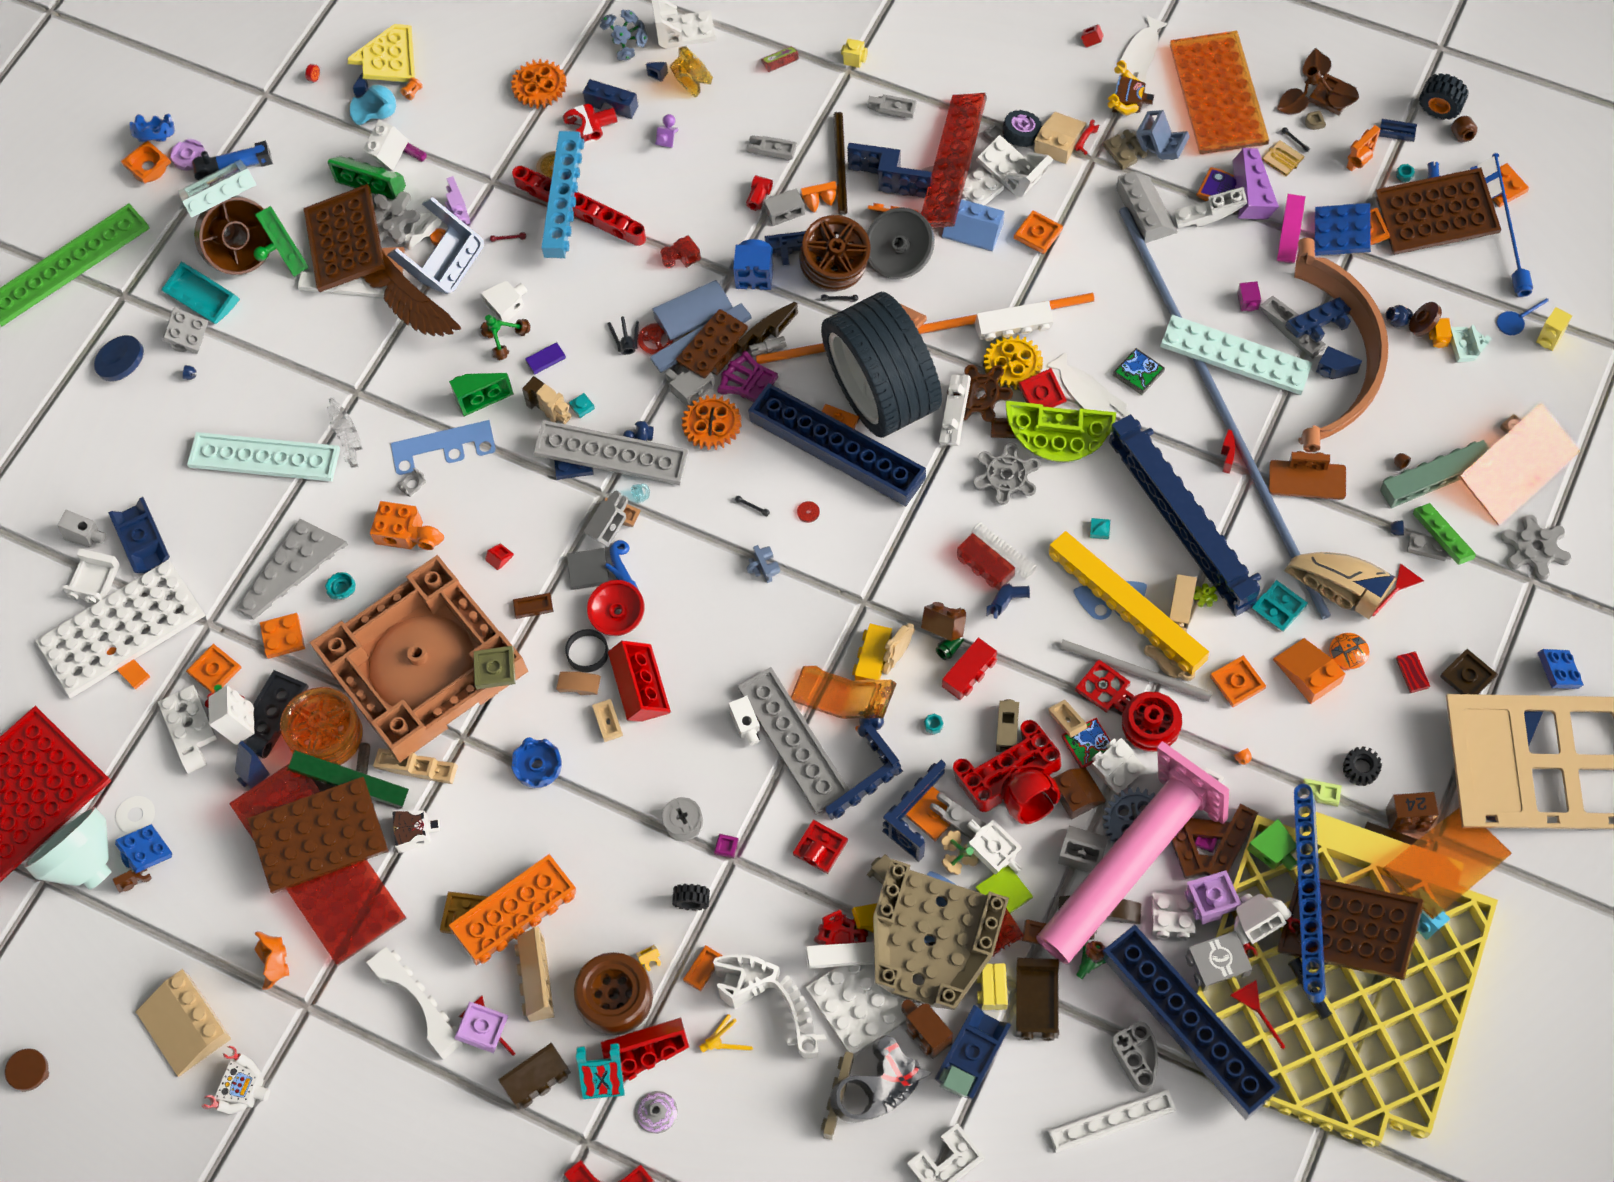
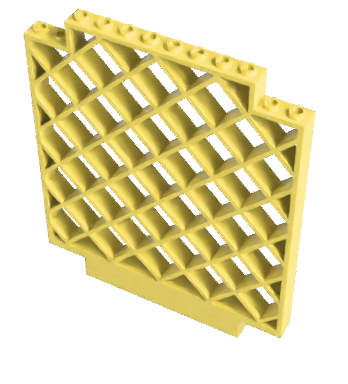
M1316 812L1318 859L1320 858L1332 881L1350 884L1369 876L1377 890L1390 892L1381 877L1383 875L1413 886L1397 893L1399 895L1410 896L1418 889H1421L1436 905L1437 903L1431 893L1457 901L1463 905L1449 910L1445 914L1451 919L1469 911L1481 932L1480 937L1461 946L1447 922L1439 930L1451 951L1428 960L1415 937L1412 953L1419 965L1408 969L1405 979L1423 971L1438 997L1415 1008L1400 983L1402 980L1386 977L1385 980L1363 989L1353 969L1331 964L1324 965L1325 974L1341 968L1354 994L1331 1004L1327 996H1325L1324 1001L1332 1012V1015L1327 1018L1339 1042L1315 1052L1301 1026L1319 1018L1317 1012L1313 1011L1297 1018L1284 994L1285 991L1299 986L1296 982L1297 978L1280 985L1267 962V959L1280 954L1277 951L1278 946L1262 952L1257 942L1252 944L1250 941V946L1257 950L1258 955L1256 957L1254 951L1251 950L1254 956L1250 958L1249 962L1251 966L1259 965L1271 987L1270 990L1258 994L1259 1002L1274 996L1276 997L1289 1022L1275 1028V1032L1277 1035L1293 1029L1307 1055L1283 1067L1268 1041L1274 1038L1270 1031L1264 1033L1251 1008L1238 1001V1004L1215 1014L1222 1020L1240 1011L1244 1012L1256 1037L1242 1044L1246 1049L1258 1044L1261 1045L1274 1070L1269 1074L1273 1079L1278 1078L1290 1101L1289 1103L1273 1097L1263 1107L1269 1108L1272 1106L1284 1115L1293 1114L1305 1123H1317L1324 1130L1338 1131L1341 1133V1136L1348 1139H1359L1362 1141V1144L1369 1147H1378L1380 1145L1387 1123L1395 1130L1411 1132V1135L1416 1138H1428L1432 1133L1498 900L1457 886L1464 863ZM1304 813L1301 817H1307L1309 813ZM1259 815L1256 816L1233 883L1237 894L1256 886L1260 894L1266 898H1273L1265 881L1286 872L1289 873L1294 884H1296L1298 877L1297 866L1292 871H1289L1284 865H1280L1276 869L1260 874L1247 850L1249 843L1255 839L1256 831L1263 832L1275 821ZM1284 825L1296 843V829ZM1304 832L1302 835L1307 836L1311 832ZM1331 857L1363 869L1342 878ZM1246 866L1252 878L1239 883ZM1291 900L1284 903L1288 909ZM1237 911L1231 912L1235 919L1238 916ZM1229 913L1223 914L1216 937L1234 931V925L1224 929ZM1476 948L1471 964L1465 952ZM1455 957L1467 977V982L1465 986L1447 993L1433 967ZM1311 968V969L1309 970V972H1310V973H1314V972H1316L1318 969L1312 970V968ZM1235 977L1226 979L1233 993L1241 989ZM1199 986L1197 994L1209 1006L1203 994V990L1201 986ZM1391 986L1405 1012L1381 1022L1367 996ZM1463 995L1459 1010L1457 1011L1451 1000ZM1358 1000L1372 1027L1348 1037L1335 1010ZM1442 1005L1454 1027L1451 1034L1433 1041L1418 1014ZM1409 1019L1424 1046L1400 1056L1386 1029ZM1377 1034L1391 1061L1367 1071L1353 1043ZM1449 1043L1443 1060L1437 1048ZM1344 1048L1358 1075L1333 1086L1320 1058ZM1428 1052L1440 1076L1437 1083L1418 1090L1404 1062ZM1311 1063L1325 1090L1300 1101L1286 1073ZM1395 1067L1410 1095L1385 1105L1371 1077ZM1362 1082L1377 1110L1352 1121L1337 1092ZM1435 1091L1429 1110L1423 1096ZM1329 1097L1342 1122L1307 1110L1304 1107ZM1413 1101L1426 1125L1425 1127L1392 1115L1389 1112ZM1381 1117L1377 1135L1355 1128L1374 1118Z

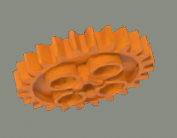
M539 59L538 63L535 60H532V64L526 62V67L521 65V71L515 70L516 75H512L511 88L514 97L518 99V102L523 101L524 106L529 103L530 108L533 105L539 108L541 104L545 108L546 103L552 105L553 100L558 102L557 97H563L562 92H566L567 80L563 69L560 70V66H555L554 62L549 64L548 60L542 63L541 59Z
M716 394L712 398L706 395L704 400L699 397L698 403L693 400V406L687 405L688 411L683 412L682 429L688 441H693V446L699 444L700 449L707 446V450L714 446V449L717 450L718 445L724 448L725 442L731 444L730 438L736 440V434L740 433L739 428L742 427L741 415L739 414V409L735 407V403L730 404L729 398L724 401L722 395L719 399H716ZM712 409H714V420L712 421V435L709 436V425L711 424V411Z

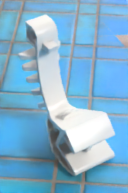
M738 954L714 959L713 963L717 976L725 978L723 984H717L719 996L723 1001L736 1009L759 993L764 992V990L775 988L786 1000L795 1021L797 1037L788 1038V1046L798 1045L799 1053L804 1058H819L817 1042L827 1041L825 1034H809L813 1033L814 1030L811 1012L808 1006L806 1007L807 1002L803 995L800 996V990L796 985L786 991L793 981L788 975L779 983L777 981L780 974L779 967L769 962L765 964L764 960L757 957L752 958L751 955L741 954L738 956ZM800 1032L808 1033L809 1035L800 1036ZM805 1043H811L814 1047L810 1051H805L802 1046Z

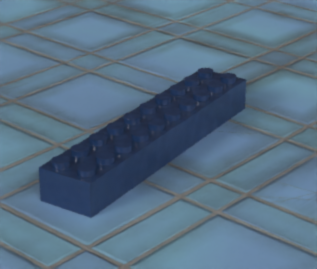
M770 383L767 384L748 410L750 422L907 507L926 479V468Z
M1135 924L1103 950L1102 954L1104 957L1102 959L1245 1120L1281 1089L1280 1085Z

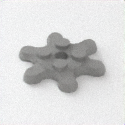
M400 192L393 201H388L381 194L374 197L380 242L383 238L391 236L396 244L403 243L406 239V235L403 232L404 226L408 223H415L420 219L421 216L418 211L406 210V205L411 200L409 193ZM392 215V218L386 221L385 217Z
M1007 443L1004 447V453L998 457L991 455L987 451H983L978 455V461L987 468L985 474L975 477L974 485L977 489L991 487L996 490V501L1000 505H1006L1009 502L1012 492L1020 491L1026 496H1032L1036 492V486L1028 481L1027 475L1037 471L1040 468V462L1036 458L1020 460L1017 457L1018 446L1015 443ZM1008 471L1012 476L1005 479L1002 473Z
M1527 515L1523 518L1524 530L1522 532L1507 529L1501 533L1502 541L1511 544L1515 548V554L1507 559V565L1512 569H1518L1523 564H1528L1534 568L1535 576L1538 579L1546 580L1550 575L1548 569L1550 563L1557 562L1561 565H1568L1571 562V554L1560 549L1557 545V541L1565 536V529L1560 525L1554 526L1550 530L1542 529L1534 515ZM1536 542L1540 546H1542V548L1540 550H1536L1535 548H1533L1532 544Z

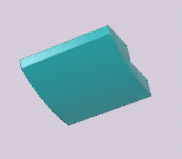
M1276 580L1268 591L1263 593L1252 609L1284 632L1304 610L1308 602Z

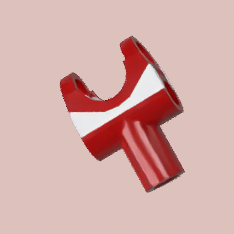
M591 104L575 107L563 115V120L566 124L580 125L576 132H580L584 143L600 139L603 135L601 127L618 122L614 108L595 113Z

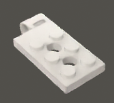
M192 685L158 701L181 762L188 774L207 765L199 748L217 740L213 728L209 725V719L195 686ZM181 707H187L184 712H178ZM188 721H193L191 726L184 727Z

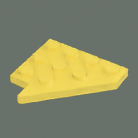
M392 25L348 57L347 64L362 65L363 79L409 82L411 77L415 78L411 25Z

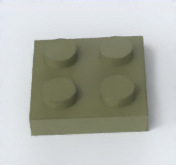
M513 646L473 651L476 689L516 684Z

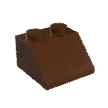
M1086 767L1069 769L1053 777L1060 790L1059 800L1071 820L1106 802L1105 797Z

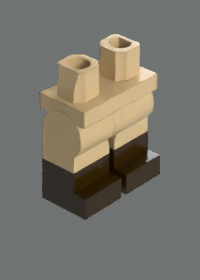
M535 376L522 388L526 406L530 409L536 406L545 413L547 418H550L551 422L560 421L566 424L571 419V414L568 412L569 405L564 402L563 395L559 392L556 394L552 388Z

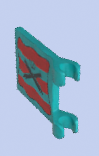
M619 1044L610 1045V1059L587 1061L585 1047H577L576 1060L583 1099L625 1096Z

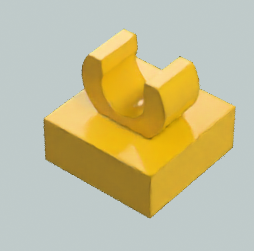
M655 945L636 953L640 963L644 964L648 971L651 970L649 962L652 960L656 961L658 966L661 965L658 959L660 954Z

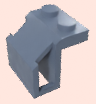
M1164 110L1147 111L1136 132L1142 150L1145 152L1149 150L1157 154L1161 160L1179 159L1190 137L1188 131L1171 132Z

